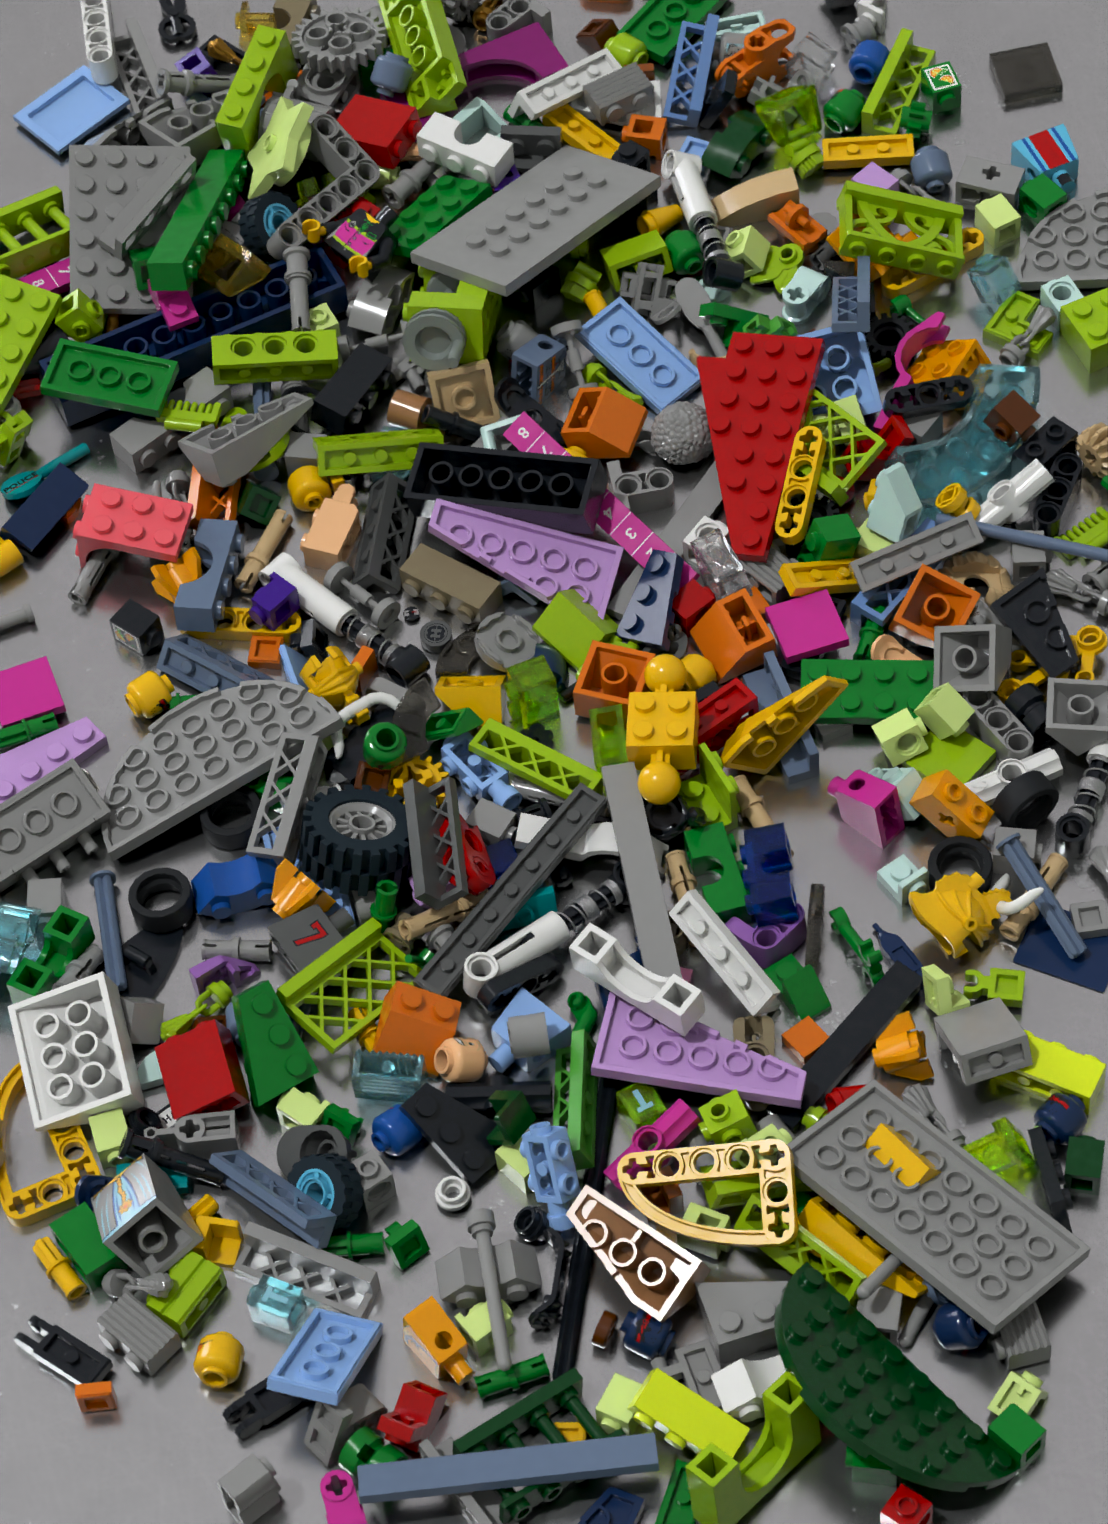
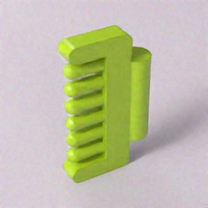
M171 399L169 403L167 400L160 418L156 417V421L164 422L165 430L195 432L210 424L217 427L222 412L221 403L216 402L214 405L209 403L204 413L206 405L203 402L199 404V407L197 402H193L190 411H188L190 407L189 401H185L183 405V402L178 400L175 409H173L175 400Z
M1097 507L1096 514L1092 513L1090 518L1086 517L1084 519L1085 523L1080 521L1078 527L1073 526L1072 531H1066V535L1061 534L1059 537L1055 536L1053 538L1103 548L1108 544V512L1103 507ZM1062 553L1068 559H1073L1074 557H1076L1074 555Z

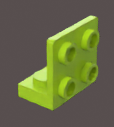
M704 742L698 745L700 774L681 782L678 794L687 802L689 808L696 806L705 811L707 822L703 826L723 822L727 833L738 827L737 813L740 812V806L736 795L739 794V788L733 776H727L723 771V763L716 751L711 752Z

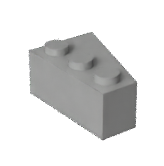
M788 1281L695 1282L696 1301L720 1364L777 1346L774 1326L775 1310L780 1303L782 1291Z

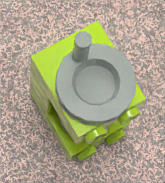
M418 265V275L423 278L424 286H421L420 291H412L409 302L403 304L402 312L403 321L408 322L404 330L402 343L409 361L423 369L439 371L447 370L448 368L454 369L458 364L486 359L503 306L502 295Z

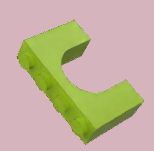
M258 24L215 119V125L224 149H244L246 160H248V153L258 141L260 106L264 90L284 93L287 88V82L291 79H296L299 72L286 31Z
M784 1372L762 1393L765 1412L764 1428L758 1442L740 1464L713 1443H710L685 1467L693 1517L701 1524H736L821 1442L819 1418L800 1396L799 1393L802 1387L793 1373Z

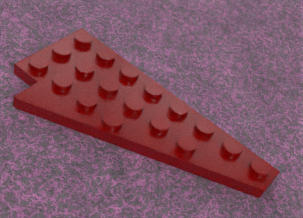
M733 332L726 358L697 356V366L735 560L767 563L794 439L797 432L804 427L826 347L823 338Z

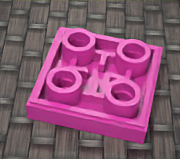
M827 589L765 607V615L787 664L849 646V637Z
M46 656L0 671V723L2 728L19 724L21 719L28 721L51 712L54 715L66 712Z

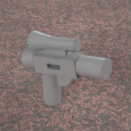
M406 353L393 358L392 368L394 370L391 372L394 375L392 380L398 382L401 379H408L417 394L423 393L426 390V385L421 377L425 375L426 369L409 361Z

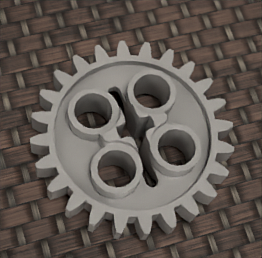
M346 6L343 11H338L336 7H333L332 12L329 13L322 9V15L311 13V20L303 18L302 25H295L296 31L292 32L291 43L295 59L300 58L301 65L308 63V69L318 66L319 72L329 68L330 73H334L336 69H341L345 73L348 67L356 71L358 69L357 65L361 64L367 67L368 60L376 61L377 55H383V48H387L386 27H384V22L379 21L378 15L371 16L370 11L361 14L360 8L349 11L348 6Z

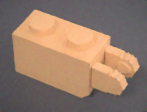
M350 483L339 485L333 498L325 497L320 509L317 508L314 511L312 526L308 533H304L300 543V550L304 554L306 566L328 571L337 562L344 561L347 563L362 531L357 507L358 501L354 498L356 497L355 486L353 487Z

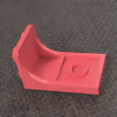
M94 483L91 494H86L84 497L82 520L76 521L73 530V539H77L75 555L80 559V567L84 568L96 549H112L176 563L194 512L193 504Z

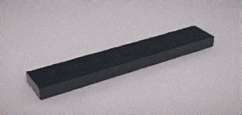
M897 960L801 1068L807 1072L801 1108L770 1104L766 1108L767 1115L777 1114L790 1131L795 1133L802 1125V1118L810 1106L816 1108L825 1099L826 1094L832 1091L876 1041L893 1018L923 987V977Z

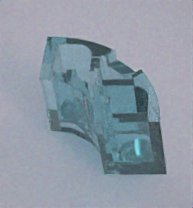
M0 901V972L13 974L20 964L26 949L35 942L41 908Z

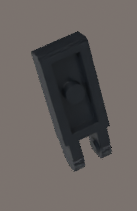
M32 1315L28 1320V1324L35 1332L40 1333L44 1337L40 1343L21 1332H18L13 1338L20 1348L75 1384L101 1382L113 1367L112 1361L56 1324L52 1326L35 1315Z
M266 1378L245 1391L244 1396L230 1404L222 1413L225 1420L231 1423L238 1420L239 1417L241 1418L246 1415L251 1407L256 1413L246 1418L245 1421H242L234 1429L237 1437L243 1440L259 1431L263 1424L266 1426L306 1399L267 1390Z

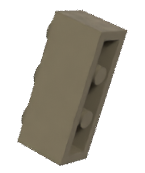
M422 543L419 544L399 569L402 589L407 594L413 597L418 596L430 602L436 609L446 610L467 624L472 623L479 626L487 616L494 614L503 602L501 582Z

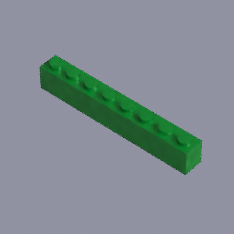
M244 149L209 150L147 261L151 291H187L193 279H196L201 264H204L209 249H212L213 242L216 236L220 234L224 221L228 219L232 206H235L239 193L243 191L246 180L250 178L251 165L245 158Z

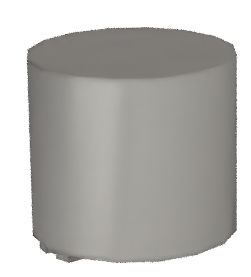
M544 1012L508 1017L507 1028L511 1054H513L514 1059L551 1054Z

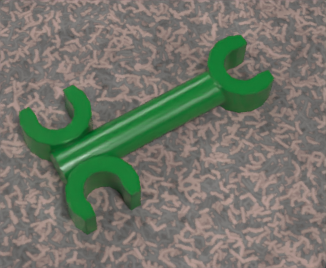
M840 906L829 912L830 917L834 921L831 923V927L837 935L841 934L862 961L864 964L861 968L863 976L870 978L873 988L884 975L880 963L883 961L882 953L880 950H874L871 938L865 941L861 939L852 927L847 913Z

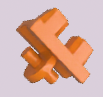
M789 200L780 210L768 215V222L777 229V233L784 239H790L794 244L800 246L804 256H808L818 249V242L827 237V229L809 215V208L802 203L796 204Z

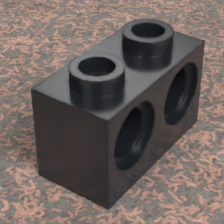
M1055 416L1050 418L1012 453L1011 478L1016 476L1035 459L1049 472L1058 455L1067 452L1077 455L1075 445L1077 444L1078 432Z

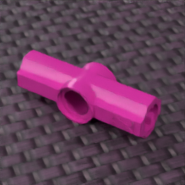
M679 1098L652 1125L642 1126L636 1130L632 1137V1144L603 1171L604 1175L624 1194L617 1174L618 1163L622 1157L629 1153L647 1151L654 1143H657V1145L649 1151L674 1149L698 1126V1123L702 1122L701 1119ZM672 1157L666 1158L662 1162L661 1167L668 1164ZM635 1161L633 1162V1167L627 1169V1173L635 1178L638 1172H650L653 1168L641 1167Z

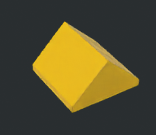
M880 1123L866 1141L865 1147L867 1149L872 1146H879L881 1148L873 1153L881 1163L885 1165L890 1161V1157L893 1159V1164L889 1169L892 1173L899 1167L903 1169L897 1175V1178L905 1186H912L916 1182H920V1185L942 1173L934 1168L936 1166L924 1155H920L918 1153L919 1150L913 1148L911 1143L902 1134L896 1132L893 1126Z

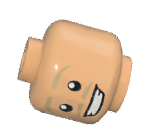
M474 1038L446 1039L434 1055L436 1071L449 1083L476 1082L481 1078L488 1065L487 1053L484 1051L481 1043Z

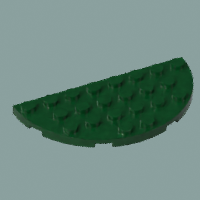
M806 1262L794 1273L785 1285L780 1303L775 1310L776 1342L786 1371L793 1372L802 1387L799 1393L800 1396L833 1434L865 1459L870 1454L891 1467L890 1473L929 1488L966 1492L969 1487L983 1486L986 1490L1004 1484L1017 1474L1021 1467L1010 1455L1001 1449L978 1424L974 1423L951 1398L947 1397L924 1372L920 1371L897 1346L893 1345L870 1320L866 1319L844 1295L840 1294L817 1269Z

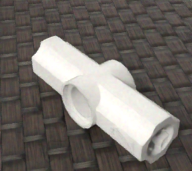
M1037 459L1033 460L1011 480H1002L990 489L987 495L988 499L980 505L981 509L975 521L1002 526L1006 522L1012 523L1019 520L1028 511L1029 502L1055 480ZM982 536L983 540H986L988 538L986 536Z
M1047 748L1021 760L1005 759L999 763L997 770L969 781L964 785L988 806H991L997 795L1011 782L1008 780H1013L1023 773L1035 770L1041 771L1050 781L1063 775V767L1056 751Z

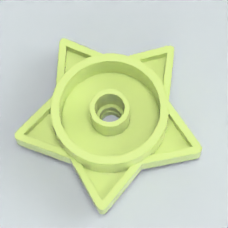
M283 96L280 97L266 131L247 155L253 168L248 194L249 200L267 193L273 184L279 187L286 185L296 174L309 147L312 130L308 120L314 109L313 106L305 102L294 106L293 101Z

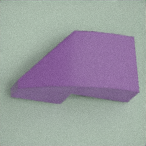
M223 955L210 958L188 969L193 988L199 995L206 991V987L213 981L217 983L220 980L225 982L230 979L233 985L238 988L261 974L254 963Z

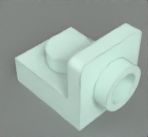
M904 854L877 871L879 882L902 906L909 902L908 894L911 891L926 893L927 889H929V871L926 867L918 870Z

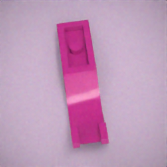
M936 312L907 332L898 343L894 357L899 377L893 388L914 384L912 376L907 373V367L915 354L930 345L944 343L950 332V327L943 325L946 318L945 313ZM894 399L892 403L897 404L899 408H903L904 403H899L897 399ZM883 408L873 425L876 434L880 432L889 419L885 415Z

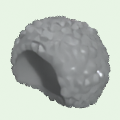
M679 401L668 405L654 418L651 429V445L660 458L667 460L669 464L685 465L692 462L698 463L711 454L713 446L706 409L695 403Z

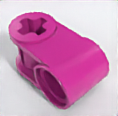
M332 1470L326 1473L321 1480L320 1491L327 1511L326 1518L328 1524H367L362 1504H359L351 1476L342 1470ZM342 1489L343 1494L336 1496L335 1490Z

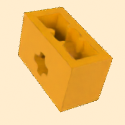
M947 769L924 777L909 802L910 805L948 838L955 836L980 838L995 812Z

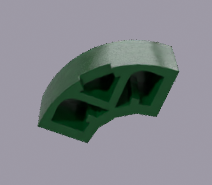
M740 110L727 119L728 126L723 133L717 131L701 158L703 166L728 178L742 179L743 175L749 170L752 160L759 153L765 152L766 148L771 145L775 136L774 128L776 123L748 110Z

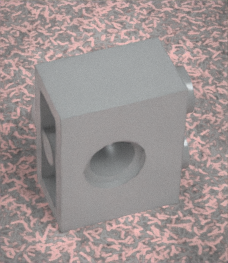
M306 63L302 74L297 79L303 90V95L300 98L301 101L331 106L342 111L361 87L358 69L355 71L351 67H348L345 73L341 69H336L334 73H330L329 68L322 72L318 71V66L308 69V63Z

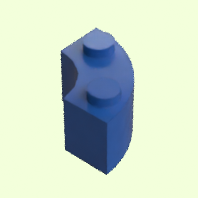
M246 854L233 861L223 863L208 862L191 880L198 915L224 919L232 914L273 904L271 895L275 872L278 866L274 859L253 857Z

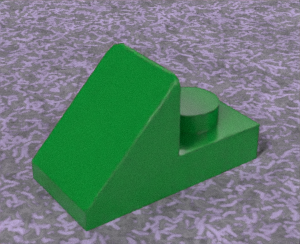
M717 302L701 304L699 317L710 319V325L725 327L723 336L725 347H729L732 333L743 332V326L758 314Z
M792 953L763 970L781 991L778 996L799 1022L808 1015L814 1020L831 1009V1003L814 968L810 964L802 967Z

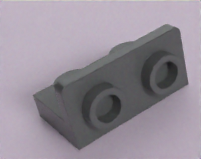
M501 126V138L513 143L514 162L520 173H526L563 147L561 127Z

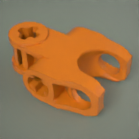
M777 19L758 27L745 37L743 49L724 59L715 71V80L718 82L728 68L736 71L738 77L734 96L737 98H742L751 91L757 76L768 82L770 77L774 75L776 77L774 83H779L794 69L797 62L796 55L786 48L794 40L796 27L786 19ZM778 29L787 31L786 34L778 38H774L771 35L773 31ZM784 58L788 62L784 65H779L778 59Z

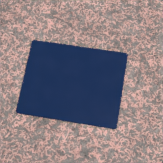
M1039 910L1037 918L1034 921H1030L1013 961L1104 992L1108 985V936L1082 939L1087 946V950L1081 956L1071 959ZM1064 910L1071 921L1070 912Z

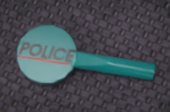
M83 442L37 471H26L10 477L1 485L0 491L2 496L9 500L30 496L60 462L66 467L89 454V447Z

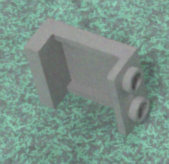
M1000 997L934 1017L939 1045L943 1050L949 1048L957 1059L961 1078L966 1086L1033 1065L1028 1036Z

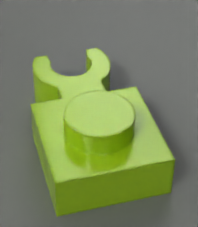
M991 968L990 976H984L978 970H966L965 981L977 984L973 987L964 986L963 995L967 999H977L985 995L988 1001L1000 997L1006 1006L1022 1008L1025 971Z

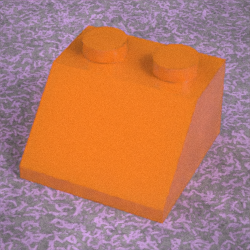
M922 563L888 630L917 645L934 648V627L965 625L981 593Z
M592 640L573 690L575 715L627 726L629 692H650L645 682L644 672L648 662L656 654Z
M397 980L384 997L371 1058L436 1079L439 1073L434 1066L435 1052L446 1039L454 1037L462 1002Z

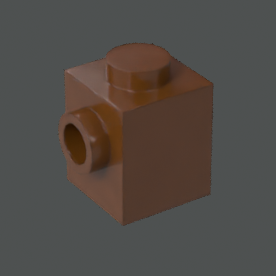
M1013 389L990 411L983 422L993 431L997 439L1006 443L1011 448L1018 440L1024 443L1037 431L1033 425L1041 415Z

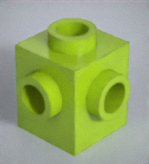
M79 288L62 299L63 302L55 315V324L65 332L67 337L83 343L90 338H95L103 330V309L96 300H91Z
M736 1089L721 1097H715L707 1104L698 1108L704 1120L698 1123L707 1143L714 1140L715 1144L741 1142L743 1139H748L758 1132Z

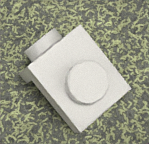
M860 0L857 3L858 17L861 15L866 16L873 24L876 33L881 35L885 31L884 10L887 8V0Z

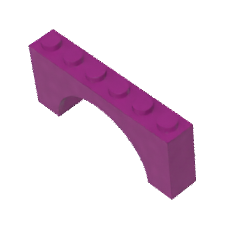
M538 22L458 54L467 83L466 87L490 80H513L530 86L569 66ZM395 92L393 98L380 93L381 100L409 106L405 92ZM432 115L420 118L422 128Z

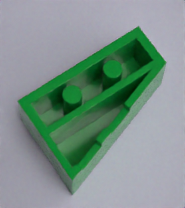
M269 980L260 981L231 998L238 1037L243 1051L245 1074H247L251 1106L259 1107L319 1072Z

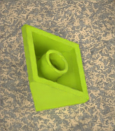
M575 589L559 591L534 623L532 630L549 646L554 647L578 672L586 659L592 640L608 642L617 632L616 630L619 625L607 614H605L602 620L598 616L599 612L589 602L584 603V598Z

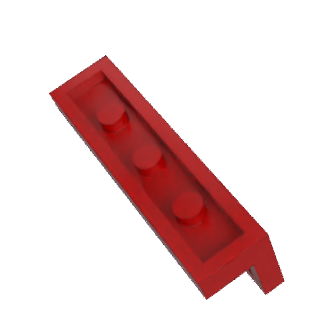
M737 677L698 703V745L705 742L711 752L717 751L726 744V741L736 731L738 725L759 712L758 697ZM748 712V715L741 719V717ZM697 749V764L699 763V749ZM680 769L677 772L681 776L689 769Z

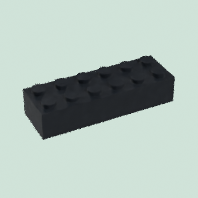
M420 442L403 498L412 514L416 517L431 518L436 499L438 498L559 531L593 534L609 477L600 459Z

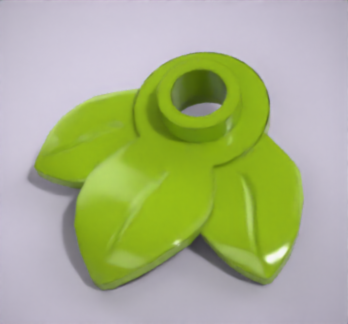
M788 243L781 247L771 245L763 271L750 276L751 285L773 281L777 292L782 295L783 289L792 280L798 268L803 265V250L794 243Z

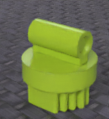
M802 138L784 147L786 155L792 157L789 166L802 179H806L823 167V155L816 143L809 144L806 138Z
M578 261L573 272L569 271L560 292L566 298L587 306L583 301V297L587 292L599 289L597 283L602 273Z

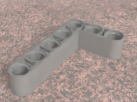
M320 114L312 121L311 139L308 149L336 179L284 221L269 238L267 250L275 259L283 260V251L292 246L303 247L309 242L307 235L302 233V223L305 220L315 219L320 224L334 221V219L338 218V215L346 211V208H350V205L358 201L359 197H363L380 177V170L377 164L331 115Z

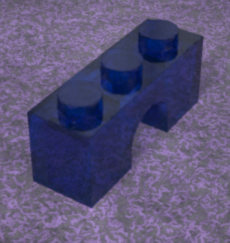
M784 822L743 830L745 844L740 845L739 849L742 863L747 865V869L742 870V877L745 889L750 890V894L744 895L748 915H755L758 928L799 920L796 892L790 873H780L793 870L791 845Z

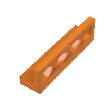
M192 466L188 503L193 504L194 512L189 525L195 531H197L201 518L217 519L224 509L226 511L225 519L223 520H236L241 477L237 479L234 485L229 486L227 492L219 500V494L225 487L222 488L206 482L196 468Z

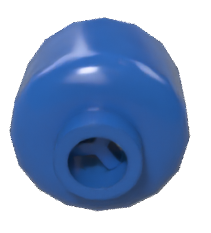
M875 40L860 42L849 60L848 67L850 73L859 83L875 84L890 51L885 45Z
M402 1104L390 1107L375 1117L372 1122L373 1134L371 1135V1140L374 1146L380 1152H386L396 1157L420 1143L423 1137L409 1118L399 1109Z

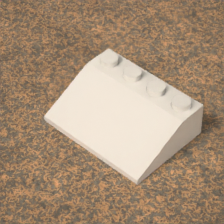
M103 971L7 1006L33 1125L37 1132L89 1124L88 1117L122 1107L124 1116L132 1111H137L138 1108L146 1107L118 986Z

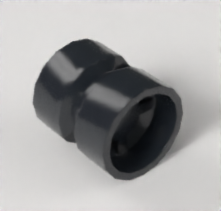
M1027 683L1020 686L1010 694L1004 705L1033 736V746L1043 745L1052 739L1045 732L1047 696L1035 683Z

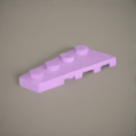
M86 716L0 754V804L72 758L79 765L108 744L106 735Z

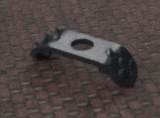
M504 377L497 383L494 390V399L499 409L507 417L511 418L520 415L523 411L526 413L528 411H536L542 417V422L539 425L561 446L565 444L560 433L564 425L563 421L558 420L529 396L515 378Z
M549 1226L543 1230V1235L553 1250H555L556 1268L551 1294L544 1295L542 1305L535 1309L528 1318V1322L533 1329L549 1327L558 1317L562 1316L560 1310L563 1307L562 1298L568 1267L567 1257L572 1254L571 1251L565 1249L570 1243L563 1240L561 1237L562 1232Z

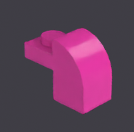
M147 280L148 291L157 311L161 310L170 332L199 321L198 313L188 291H151L150 280Z

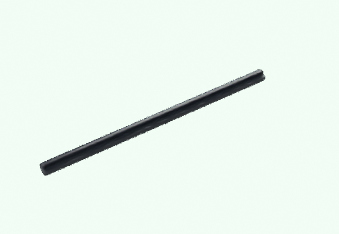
M600 1077L597 1093L594 1167L585 1169L582 1186L583 1189L587 1184L600 1194H602L605 1177L603 1171L606 1169L620 1082V1080ZM577 1229L575 1230L552 1372L553 1380L574 1368L593 1252V1249Z

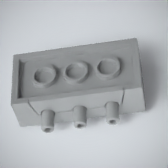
M74 758L0 804V893L22 878L27 884L28 880L40 879L35 870L49 861L53 862L60 873L65 872L71 865L63 855V852L77 843L81 844L88 855L98 850L99 847L90 835L99 830L102 823L110 819L111 810Z

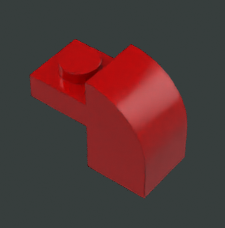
M892 414L877 434L888 445L857 480L871 481V479H876L883 469H887L897 462L904 464V466L907 464L908 461L904 452L915 438L902 415ZM871 439L857 441V454L868 452L875 442ZM851 444L848 445L840 457L851 455ZM851 463L844 464L847 471L850 472Z
M417 1380L404 1383L394 1411L381 1415L376 1429L386 1433L384 1439L417 1453L420 1451L418 1444L427 1438L429 1440L434 1431L448 1393Z

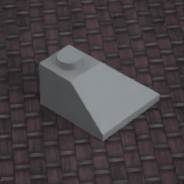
M998 624L935 626L933 689L949 682L957 692L998 691L1011 663L1012 629Z

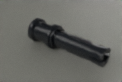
M127 1128L117 1156L120 1159L128 1157L136 1160L144 1153L157 1166L215 1184L218 1187L221 1186L225 1176L223 1172L211 1165L209 1160L165 1146L161 1138L156 1137L153 1140L135 1134L131 1128ZM136 1145L141 1148L147 1149V1151H142L132 1146ZM161 1154H163V1155L168 1156V1157H170V1158H169V1159H166V1158H163V1157H160V1156H161ZM177 1160H180V1161H183V1162H186V1163H189V1164H192V1165H195V1166L204 1168L205 1170L202 1171V1170H199V1169H196V1168H193V1167H190V1166H187V1165L178 1163V1162H176V1161H177Z

